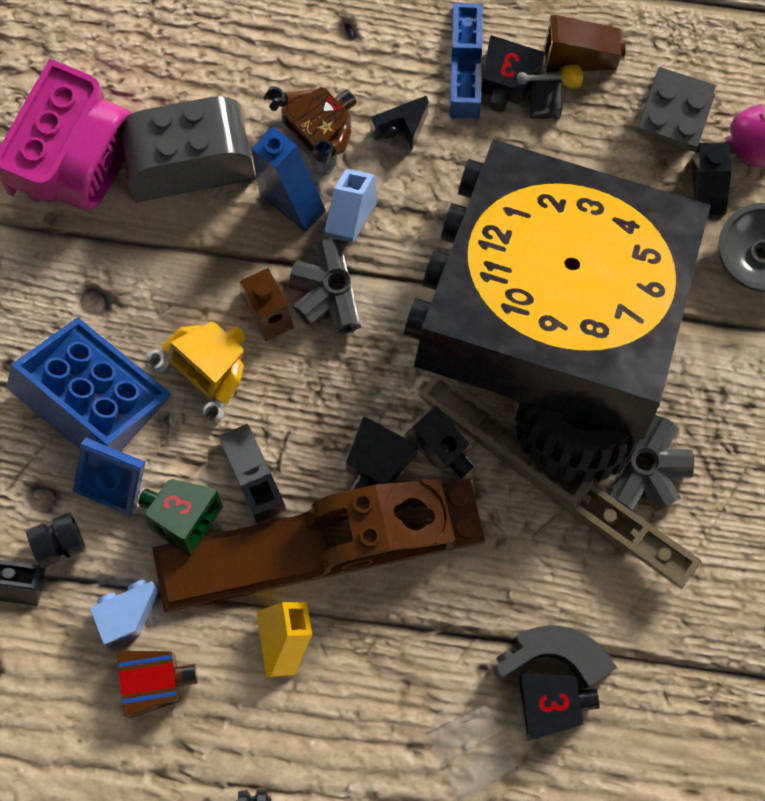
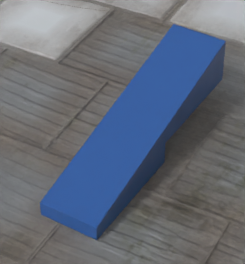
M453 3L450 88L451 118L480 119L483 4Z

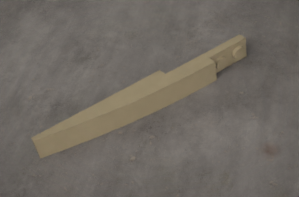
M436 374L419 394V397L430 406L434 407L437 405L446 417L464 433L624 553L630 552L681 590L701 565L702 560L593 484V480L592 482L580 483V479H573L571 482L562 480L563 476L556 473L552 476L545 472L546 468L541 464L537 466L531 461V454H526L520 446L521 440L516 436L515 424L450 378Z

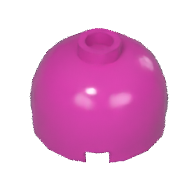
M762 104L749 107L737 114L730 124L731 136L725 137L726 143H730V154L736 153L740 162L751 167L765 166V118L763 115L765 111Z

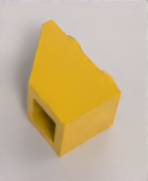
M282 602L256 611L266 678L296 675L312 637L307 602Z

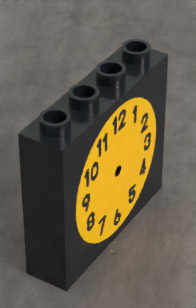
M493 139L484 163L468 159L458 195L470 198L468 206L464 207L451 203L441 233V240L453 243L450 254L436 249L431 254L422 286L436 291L432 302L415 298L411 306L404 329V336L419 340L414 367L644 440L662 400L711 205Z

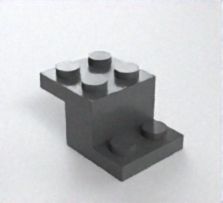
M659 67L636 133L696 152L715 97L716 85Z

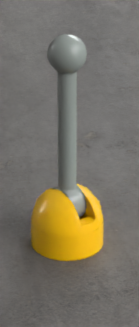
M572 64L561 67L557 74L527 75L525 72H520L516 80L521 85L526 84L528 81L557 80L562 81L563 88L577 89L582 84L583 72L579 65Z

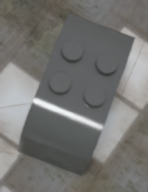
M208 97L145 109L126 116L125 121L119 126L128 182L136 203L255 180L241 106L238 101L232 98Z

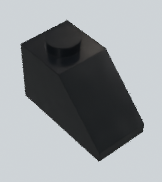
M699 143L692 157L694 200L711 205L708 215H725L727 212L732 172L730 143Z

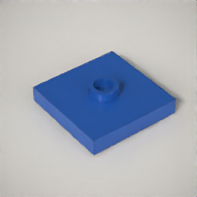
M85 437L80 444L73 492L132 516L137 507L145 461Z

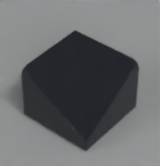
M562 81L531 82L529 91L530 119H560L562 113Z

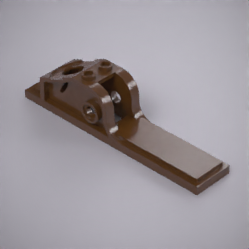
M439 477L422 479L420 481L378 484L332 494L316 500L311 504L309 511L294 517L206 535L192 556L187 555L171 543L155 546L152 549L163 610L167 613L485 543V537L471 479L442 485L441 478ZM424 505L426 509L432 512L434 519L431 524H427L423 529L412 530L406 527L394 515V512L398 508L407 506L414 508ZM349 519L353 542L327 550L322 527L335 525L334 522Z

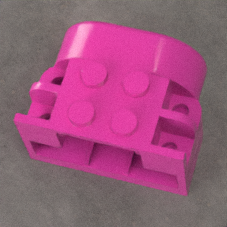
M49 58L0 145V181L7 193L13 197L16 191L19 190L26 193L29 199L35 202L40 200L47 202L61 200L85 211L96 208L106 196L124 163L119 126L125 121L126 116L132 114V112L105 100L100 84L93 76Z

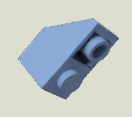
M351 169L344 171L333 190L324 231L326 237L354 243L377 204L375 175Z
M146 580L137 581L127 587V592L117 596L115 593L104 595L96 600V605L90 607L105 646L111 648L141 635L159 593L153 581L148 583Z

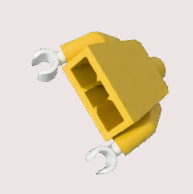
M209 322L203 326H184L178 328L162 344L163 349L161 351L153 350L149 352L147 361L152 364L157 358H161L160 363L154 367V370L158 373L165 371L169 363H171L209 399L215 396L216 400L214 402L207 403L204 406L203 414L206 416L211 408H218V415L213 421L217 423L224 416L222 406L224 403H229L240 385L244 369L243 362L241 361L244 350L240 344L245 341L246 337L238 326H233L226 332L214 322Z

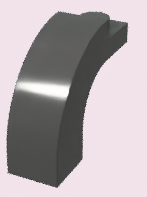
M554 625L532 628L517 635L513 641L519 648V651L516 652L513 647L496 658L499 664L493 668L498 678L502 680L531 660L542 657L554 658L571 668L584 689H587L617 669L607 652L591 637L572 628Z

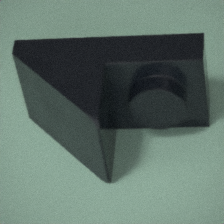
M427 96L371 116L370 131L374 139L392 138L399 131L403 130L411 149H413L428 115L429 100Z

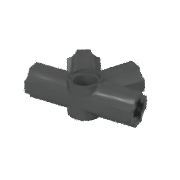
M333 238L322 240L314 245L318 266L298 260L293 265L290 273L289 288L307 293L293 305L294 310L311 327L330 312L335 334L345 335L354 333V331L361 328V323L341 241ZM335 283H341L345 285V287L340 290H333L330 288V286Z
M654 416L644 440L640 439L629 463L625 465L609 494L632 512L643 492L655 512L679 500L681 496L670 478L693 477L695 467L693 451L688 449H668L679 430L672 421L665 417ZM636 457H646L650 462V470H641L636 464Z

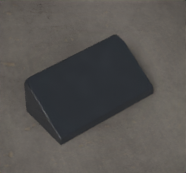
M0 560V601L37 606L41 596L46 568L41 569L39 565Z

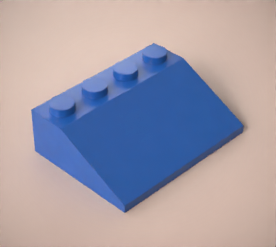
M79 317L11 364L6 386L9 391L78 449H80V444L86 437L121 451L171 396L168 390Z

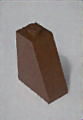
M551 15L544 44L546 72H558L561 67L572 64L579 65L582 71L617 70L620 59L625 58V40H620L619 28L559 15Z

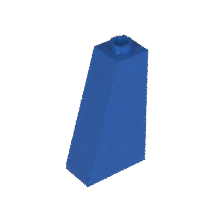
M272 126L251 148L259 194L290 221L306 232L325 212V207L298 146Z

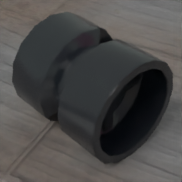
M71 512L52 519L50 526L42 523L26 530L29 545L41 569L60 562L62 555L70 558L86 551L81 532Z

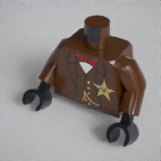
M276 86L269 87L263 99L272 100L269 105L270 110L276 111L279 106L283 107L281 109L283 124L318 162L327 164L330 157L345 152L352 133L351 116L347 111L357 104L355 97L349 90L345 89L334 98L324 87L316 90L310 89L295 92H283L282 89Z

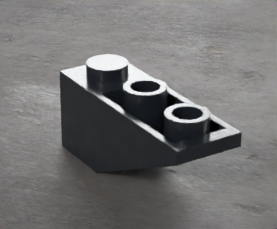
M248 423L219 435L218 437L256 523L286 511L281 494Z

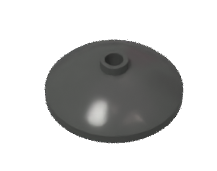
M756 203L742 207L728 218L719 235L718 252L724 269L732 279L750 290L764 293L765 259L758 258L756 252H761L765 256V203Z

